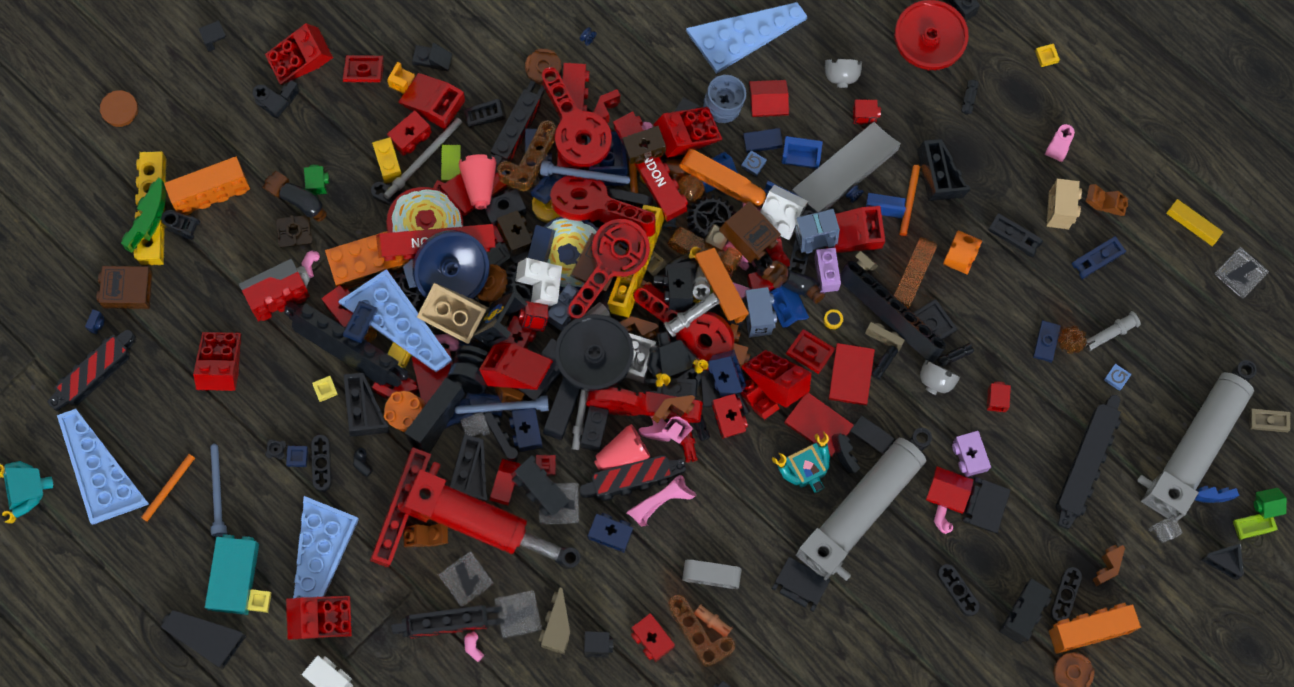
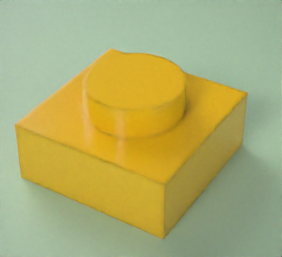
M1054 44L1039 47L1035 50L1041 67L1056 64L1060 60Z

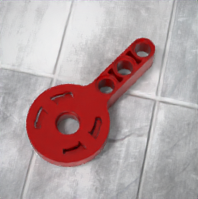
M553 67L544 69L542 72L543 86L561 118L555 133V143L559 155L567 163L577 167H590L600 163L611 149L612 134L608 123L601 116L593 112L579 110L558 71ZM548 77H554V78H555V79L552 80V81L546 80V78H548ZM557 92L563 93L562 96H555L554 94ZM566 107L572 109L569 112L563 111V109ZM581 135H587L591 139L587 145H580L576 140Z
M568 175L558 180L551 189L552 208L559 216L565 219L575 221L590 219L591 223L596 220L607 223L615 219H627L638 224L648 237L653 236L656 232V217L654 213L610 198L607 194V188L601 180ZM576 197H583L584 199L577 200V199H574V198H576Z
M627 219L611 220L602 225L594 235L591 251L595 262V269L567 307V314L571 319L581 318L586 313L610 278L631 276L638 272L647 262L650 253L649 239L645 231L635 222ZM624 241L628 245L627 253L624 255L617 254L614 251L615 242ZM595 274L603 276L604 281L602 284L594 281ZM583 290H590L593 294L592 299H585L582 294ZM573 305H578L581 308L580 315L572 313L571 307Z
M644 284L634 293L635 301L664 323L674 319L673 313L678 314L679 312L684 313L687 311L668 310V302L664 301V294L651 284ZM642 291L648 294V298L642 295ZM657 302L662 303L664 309H660ZM705 312L692 321L690 327H685L676 333V339L684 341V344L699 360H706L708 363L713 355L734 349V334L730 325L721 316L712 312ZM701 334H707L711 337V346L702 344L700 340Z
M610 387L605 390L588 392L586 405L588 407L593 406L609 410V414L654 416L665 399L676 398V396L647 391L646 394L639 392V395L636 396L635 392L625 389L618 391V388ZM693 400L694 407L689 414L685 412L682 417L670 410L671 412L667 419L680 417L687 422L699 423L701 421L703 402Z

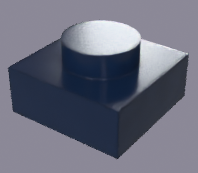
M92 310L85 328L90 333L97 335L104 325V316L99 311Z
M287 446V467H307L308 447Z

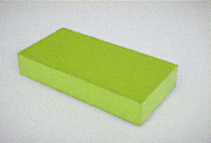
M442 145V182H448L461 173L458 164L459 160H461V145Z
M1260 514L1233 521L1239 540L1278 530L1274 517L1264 519Z

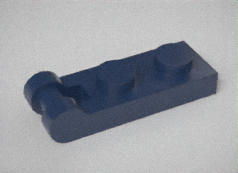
M1115 236L1078 258L1071 265L1079 271V276L1083 280L1093 272L1125 254L1126 250ZM1087 262L1090 266L1087 269L1083 265V263Z

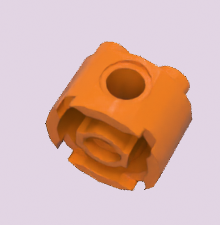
M958 230L943 265L968 275L982 240Z
M394 392L385 404L384 418L391 426L405 432L426 404L423 399L411 392Z

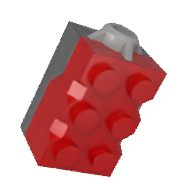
M292 259L239 283L257 321L268 320L272 317L271 313L277 310L284 312L285 306L289 302L300 304L310 297L306 289L310 277L305 267L300 266L296 268Z

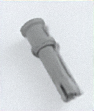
M696 265L693 295L695 298L703 300L710 295V285L700 265Z
M711 293L684 313L679 312L677 317L670 322L666 321L664 325L671 336L675 337L677 332L685 327H690L692 321L719 304L720 301L714 293Z
M1131 311L1128 313V316L1121 320H1115L1114 325L1084 340L1085 346L1089 345L1087 349L1092 351L1117 335H1125L1131 328L1139 327L1141 325L1140 320Z

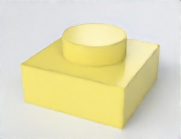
M331 376L312 383L320 402L338 395Z
M251 589L247 609L268 613L272 593Z

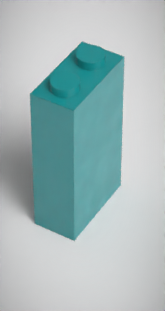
M224 534L222 537H216L205 608L208 611L248 615L249 610L247 607L250 590L253 587L259 544L252 537L234 539L235 536Z

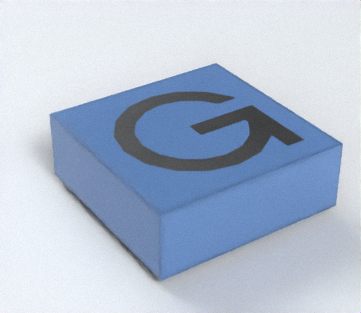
M750 151L741 168L757 177L767 159Z
M1114 364L1104 381L1120 391L1131 374L1117 364Z

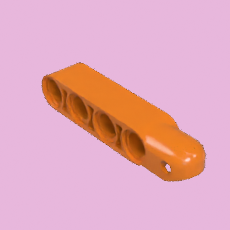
M689 149L679 164V167L685 172L745 204L750 201L757 208L762 206L766 200V193L762 188L754 185L746 177L694 149Z

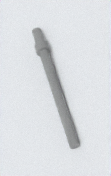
M456 118L400 177H397L392 182V186L383 194L385 198L390 199L397 190H401L405 186V182L462 124L459 118Z
M582 389L576 424L573 426L572 431L574 436L571 449L579 450L581 436L584 431L583 424L589 391Z

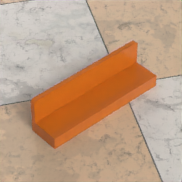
M715 248L697 253L695 258L714 294L719 299V304L728 321L734 320L736 324L742 322L749 312Z

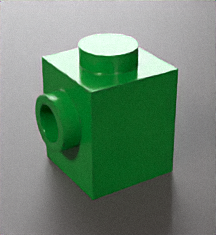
M310 165L304 168L305 189L315 195L327 194L326 184L329 183V174L324 171L323 166Z
M1279 488L1256 492L1254 508L1264 519L1286 514L1287 498Z

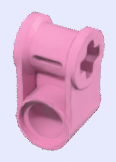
M1067 124L1060 126L1045 152L1046 156L1063 162L1075 132L1072 126Z

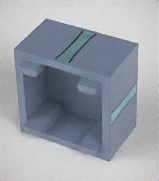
M834 209L796 218L795 234L801 253L806 252L808 254L812 253L815 249L827 246L832 248L838 244L840 229Z

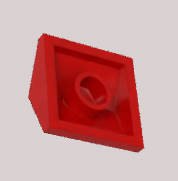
M346 55L343 82H381L383 78V56Z
M786 80L749 82L752 117L789 115Z
M803 329L786 354L819 374L832 356L835 348Z
M937 466L926 501L963 514L972 490L973 479Z

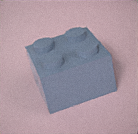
M768 287L746 290L743 302L749 312L746 317L749 338L772 335L775 323H777L776 311H772V305L774 304L773 293H769Z

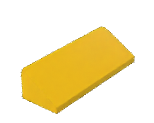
M1178 199L1166 213L1211 246L1218 241L1223 233L1222 230Z

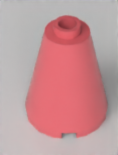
M484 154L466 156L465 161L459 160V169L471 205L478 210L487 208L491 202L496 159L494 157L488 159L487 155Z
M632 424L623 429L596 455L594 463L599 471L650 458L647 447L643 444L639 433Z

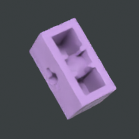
M836 249L816 250L814 259L821 292L838 291L841 281Z
M979 431L955 438L954 444H952L953 452L959 457V469L961 473L965 474V477L987 472L991 468ZM968 451L970 454H973L974 456H967Z

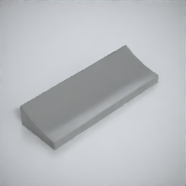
M873 122L793 188L792 193L808 201L806 205L808 210L814 213L826 211L855 185H858L899 150L901 143Z

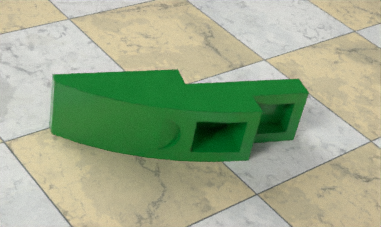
M159 177L150 185L146 196L139 200L137 210L141 215L136 217L133 227L122 238L121 244L131 253L142 238L150 241L161 220L166 200V188L164 182Z

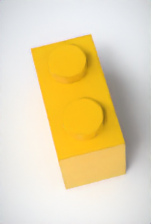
M391 137L372 142L384 183H391L402 175Z

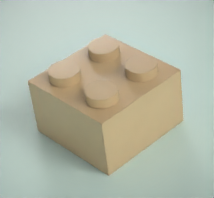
M1056 179L1049 191L1046 227L1069 229L1073 223L1075 224L1076 218L1080 216L1081 206H1078V199L1080 200L1082 195V188H1079L1080 181Z

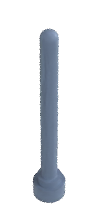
M543 160L540 168V175L543 176L555 173L623 184L630 183L628 176L554 166L551 161Z
M548 395L540 396V398L531 401L455 407V412L462 414L529 408L549 411Z
M212 444L210 449L214 523L211 526V536L219 537L224 534L227 535V526L222 522L219 449L217 444Z

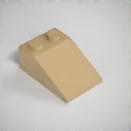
M434 283L417 318L469 344L488 307Z

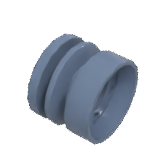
M732 75L717 76L711 81L703 100V107L709 108L714 121L728 123L738 117L746 99L744 84Z

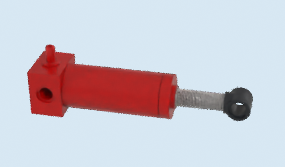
M433 462L429 473L421 469L419 470L401 509V512L424 522H427L428 519L510 554L514 553L516 547L524 546L529 550L555 560L563 569H571L580 562V553L575 548L559 547L527 533L525 529L526 519L444 485L446 480L436 476L440 468V464L437 462ZM419 493L426 494L427 499H422ZM567 553L573 556V563L571 564L565 560Z

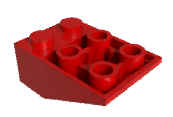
M307 23L265 54L280 85L320 68L333 58L319 28Z
M418 73L398 103L412 111H416L420 116L445 130L465 102V96L462 90L447 82Z
M708 107L664 113L653 124L654 127L659 126L666 145L665 153L667 157L683 155L689 149L697 150L722 140Z
M880 206L861 207L835 214L840 229L838 244L832 247L836 249V253L883 248L885 235Z
M202 332L193 373L196 390H236L241 333Z
M499 342L493 345L479 371L487 386L537 390L553 361L513 343Z
M764 350L742 365V369L770 400L786 408L810 392L812 372L770 351Z
M350 596L286 599L288 640L352 636Z

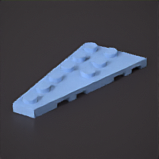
M796 2L686 28V32L717 74L807 20V15Z
M387 269L338 301L339 304L354 313L359 301L377 307L378 311L370 326L435 372H438L452 362V359L427 324L417 318L418 312Z
M77 409L57 415L89 521L92 525L149 505Z
M304 496L293 598L324 597L359 518Z

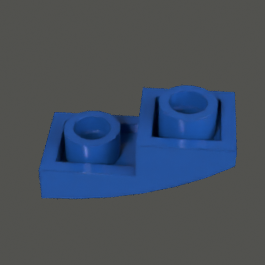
M1208 486L1197 489L1199 493L1195 501L1206 503L1225 502L1235 499L1239 496L1237 488L1230 490L1227 487L1217 491L1216 487L1208 488Z

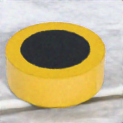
M832 309L826 312L824 324L827 328L834 330L842 325L843 315L840 311Z

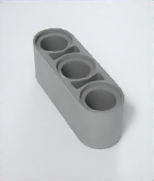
M685 560L682 580L690 583L739 589L742 569L730 565Z

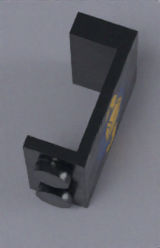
M515 292L493 301L473 337L486 348L508 339L511 332L500 324L504 315H510L526 307L527 303Z

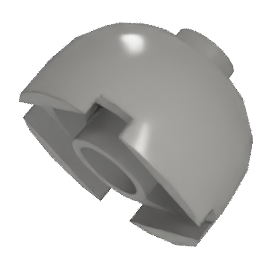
M832 59L825 60V75L830 82L837 84L838 88H848V84L856 82L861 74V61L837 59L836 63H832Z
M925 360L920 371V379L927 386L925 390L935 395L937 392H950L960 379L959 376L951 371L934 365L933 362Z

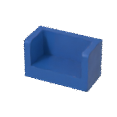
M786 136L781 164L819 168L823 141Z

